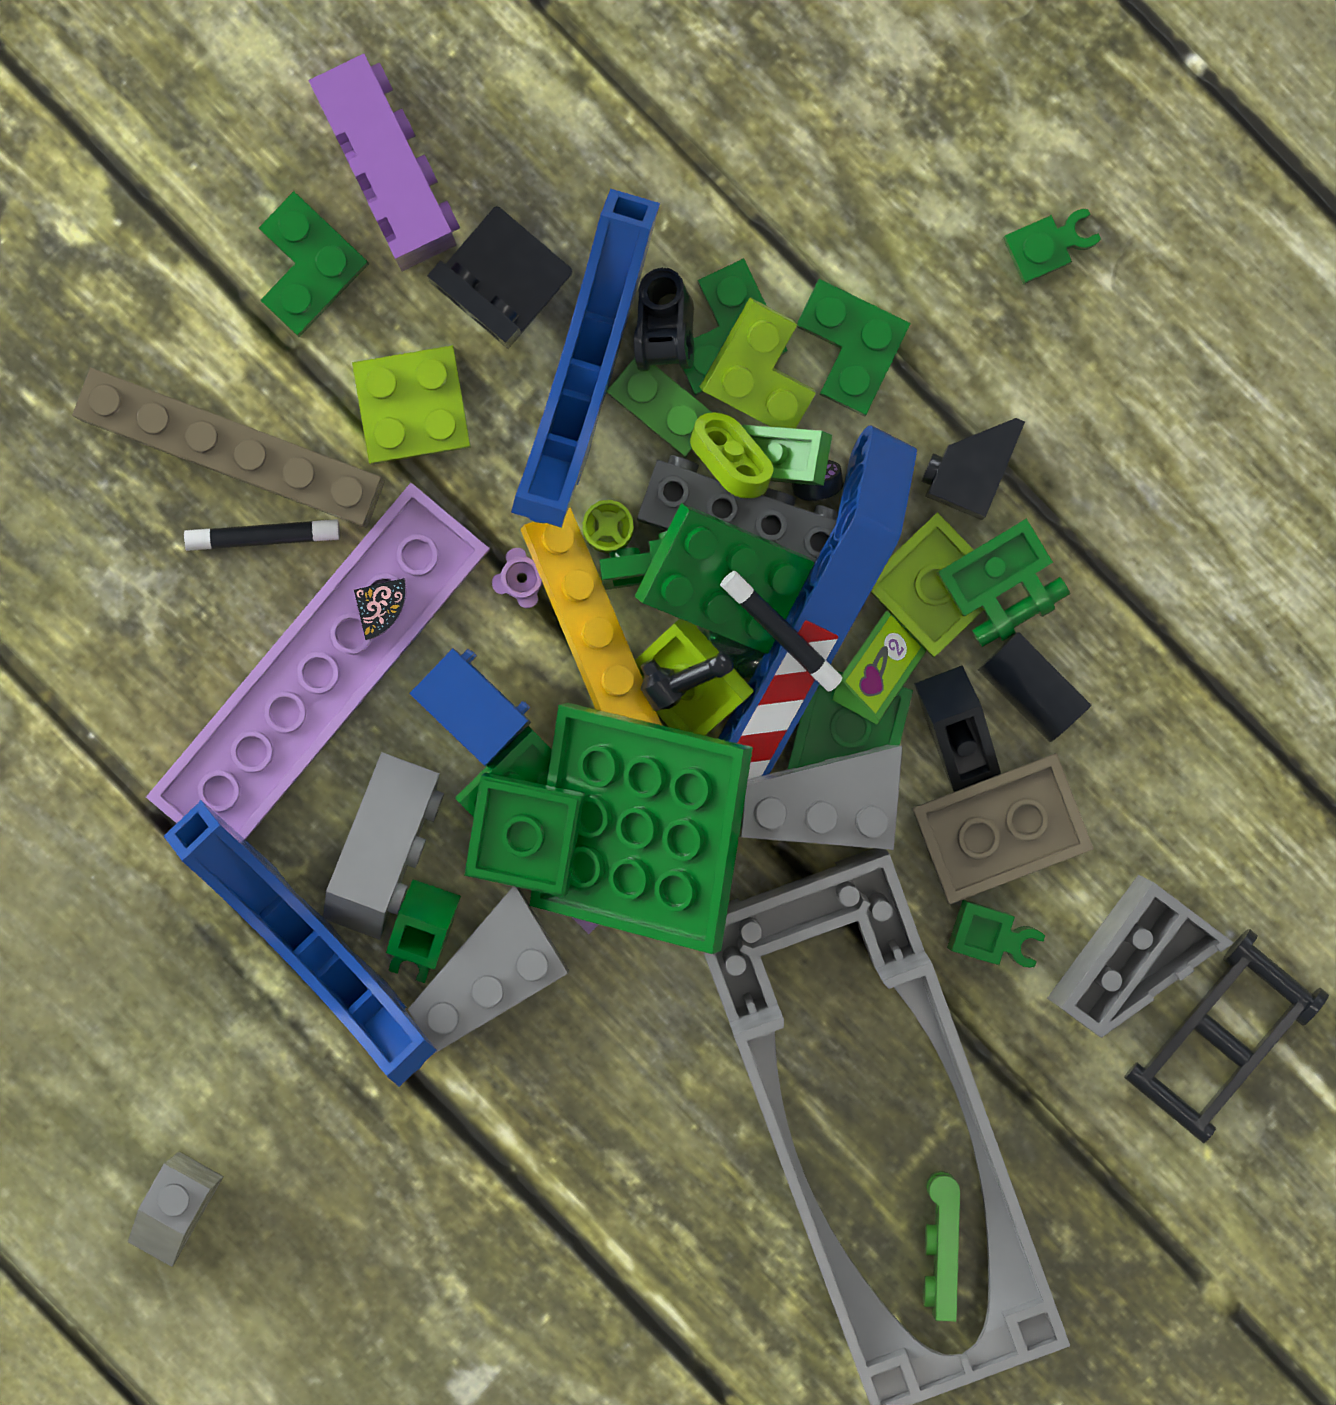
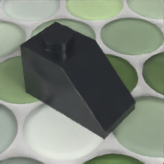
M1014 418L948 445L942 456L933 453L921 482L930 485L925 497L983 520L991 506L1025 421Z
M963 665L914 683L924 717L953 792L1001 774L981 703Z

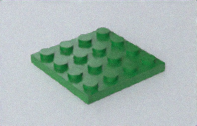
M571 703L558 705L547 785L585 793L568 894L562 897L531 890L529 906L709 954L721 952L753 747Z

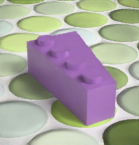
M361 54L308 80L401 271L403 272L456 246L457 244L452 232L460 229V226L447 200L438 204L429 187L438 181L425 154L415 158L407 140L415 137V134L403 109L401 108L393 112L384 95L393 91L380 62L370 66L365 54Z

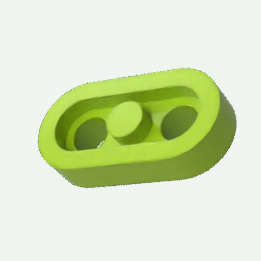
M716 412L701 415L695 422L690 438L691 447L719 483L732 495L739 498H756L763 495L768 489L773 474V465L770 459L742 425L731 416Z

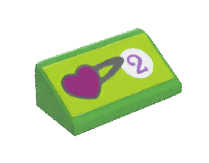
M886 611L841 675L843 677L842 681L836 687L832 700L869 721L878 724L924 657L926 649L894 615Z

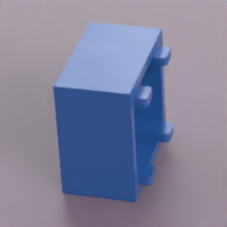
M452 648L409 694L484 766H488L531 723L524 715L531 707L524 701L515 707L471 664L477 657L472 650L467 649L461 655Z

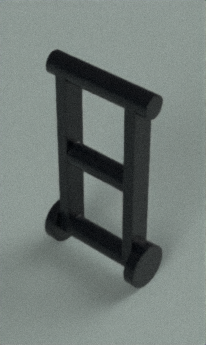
M1247 929L1229 948L1223 958L1230 965L1149 1063L1143 1067L1136 1062L1124 1076L1127 1081L1203 1144L1209 1140L1216 1130V1127L1210 1121L1295 1020L1302 1026L1306 1025L1319 1012L1329 997V994L1322 988H1318L1313 993L1309 992L1256 948L1253 944L1258 935L1251 929ZM1246 966L1292 1003L1253 1050L1249 1049L1207 1014ZM1193 1030L1197 1031L1239 1066L1200 1113L1155 1077L1157 1072Z

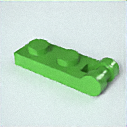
M936 1171L929 1176L926 1183L927 1193L936 1205L935 1224H926L925 1255L934 1256L933 1276H924L923 1303L924 1307H932V1315L935 1321L956 1322L960 1187L950 1173Z

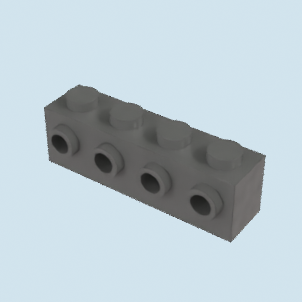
M670 455L668 463L657 459L637 517V521L667 531L680 504L683 503L805 555L813 562L817 560L836 525L839 511L821 505H816L814 512L795 507L796 497L771 488L767 489L765 496L739 498L728 492L717 479L697 473L699 464L674 455Z

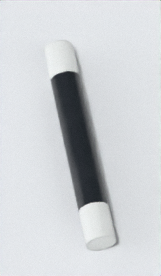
M338 519L184 531L186 551L340 540Z
M736 571L730 572L722 580L720 586L828 692L840 684L843 677Z

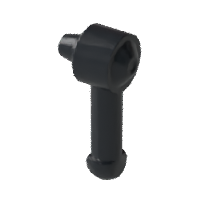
M722 651L712 658L676 673L674 669L661 667L654 659H650L641 665L644 674L641 691L653 711L671 709L680 702L682 696L688 690L730 673L734 669V662L729 654Z

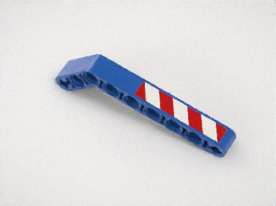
M872 425L863 430L853 447L836 525L786 618V621L829 664L832 663L900 539L916 461L917 449ZM776 640L769 654L765 653L748 683L755 692L733 710L718 737L721 740L753 747L748 779L770 774L820 684Z

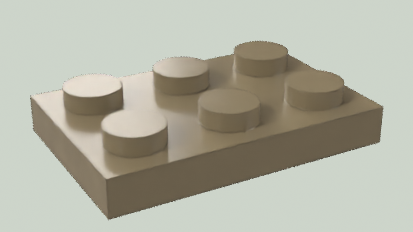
M1057 753L912 808L948 904L958 902L1094 850Z

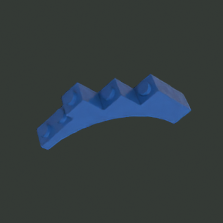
M610 188L600 214L558 368L534 444L515 495L511 513L527 517L537 523H548L562 528L576 485L579 484L589 456L600 410L612 378L624 329L635 301L660 206L658 202Z
M202 800L164 835L182 862L220 895L296 971L347 1027L384 1074L398 1087L414 1072L419 1070L424 1062L437 1051L405 1010L407 1007L390 985L348 947L334 927L291 888L270 861Z

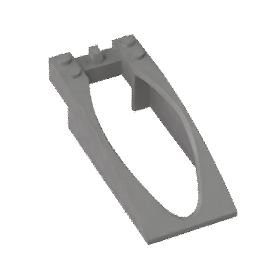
M872 848L835 862L836 866L742 901L739 898L729 901L722 950L715 954L703 953L870 1405H913L1070 1347V1343L933 964L924 951L892 859L886 849ZM857 922L870 960L883 984L888 989L893 987L896 989L917 1018L941 1059L955 1090L971 1138L979 1173L987 1233V1313L983 1329L976 1343L963 1354L945 1355L930 1349L916 1339L897 1320L847 1255L819 1207L803 1172L786 1119L780 1090L775 1044V1031L784 1028V1018L761 956Z

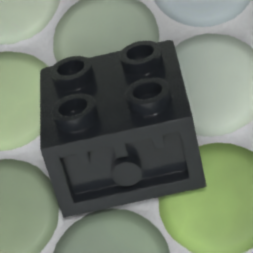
M496 206L445 264L440 260L427 277L434 287L503 346L509 349L572 276V269L502 208Z

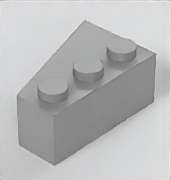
M884 745L872 748L871 750L748 779L739 837L894 850L903 746Z
M381 752L326 890L323 917L327 921L370 937L381 939L390 913L398 914L406 895L408 885L402 884V880L407 867L416 868L424 849L426 839L419 837L424 821L427 819L434 822L443 800L444 793L436 790L440 773Z
M1138 874L1047 999L1102 1038L1154 1001V996L1178 979L1182 981L1194 972L1193 968L1217 951L1222 952L1234 942L1157 884Z
M513 886L408 1008L418 1027L436 1048V1052L568 974V967L532 907L529 906V902L520 887Z

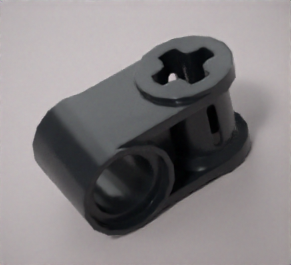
M663 267L653 269L643 277L638 289V318L634 333V354L637 368L640 371H648L651 365L680 364L682 369H691L694 362L693 300L682 278L676 271ZM676 294L669 303L657 304L665 295Z

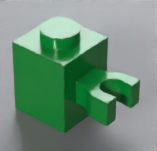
M412 879L398 912L386 953L393 955L388 971L398 974L402 962L410 961L419 968L416 981L426 982L430 969L435 970L449 936L460 902V895Z

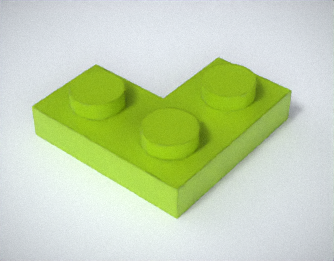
M750 297L700 385L702 391L770 427L796 429L816 392L813 388L774 368L797 327L796 322Z

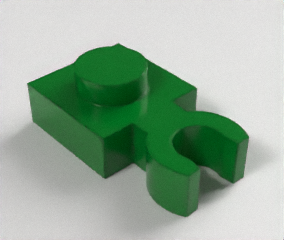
M1080 209L1073 212L1066 220L1064 226L1057 228L1052 215L1003 237L1023 285L1071 264L1072 260L1067 249L1073 247L1077 250H1088L1101 240L1099 233L1089 238H1082L1075 231L1076 223L1090 216L1088 209Z
M963 899L947 948L953 952L996 965H1000L1003 952H1007L1014 962L1023 967L1031 968L1036 966L1037 961L1023 955L1021 945L1029 938L1044 941L1045 935L1030 926H1021L1011 930L1015 916Z

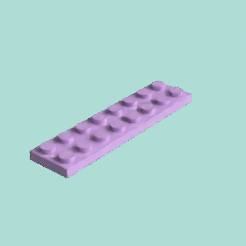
M410 483L146 798L176 823L202 800L246 840L479 564L490 548L414 484ZM405 578L406 600L398 619L385 633L366 641L354 590Z

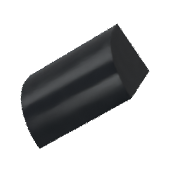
M1020 632L1012 635L978 669L1049 742L1059 737L1092 706Z

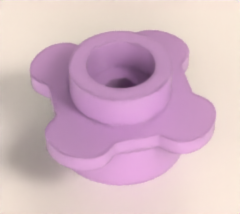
M513 548L506 554L507 563L503 567L502 572L493 577L492 587L498 594L507 593L516 598L521 607L531 608L538 602L537 593L543 583L534 561L526 556V552L523 549ZM520 573L526 574V582H518L517 576Z

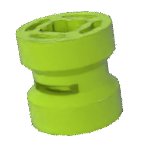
M602 500L591 505L586 511L582 522L583 534L588 544L596 551L605 554L625 548L631 541L634 532L633 518L629 510L620 502L613 500Z

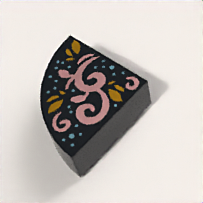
M405 578L354 590L366 641L385 633L398 619L406 600Z

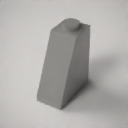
M181 1152L176 1153L163 1164L141 1203L128 1243L173 1267L224 1176Z

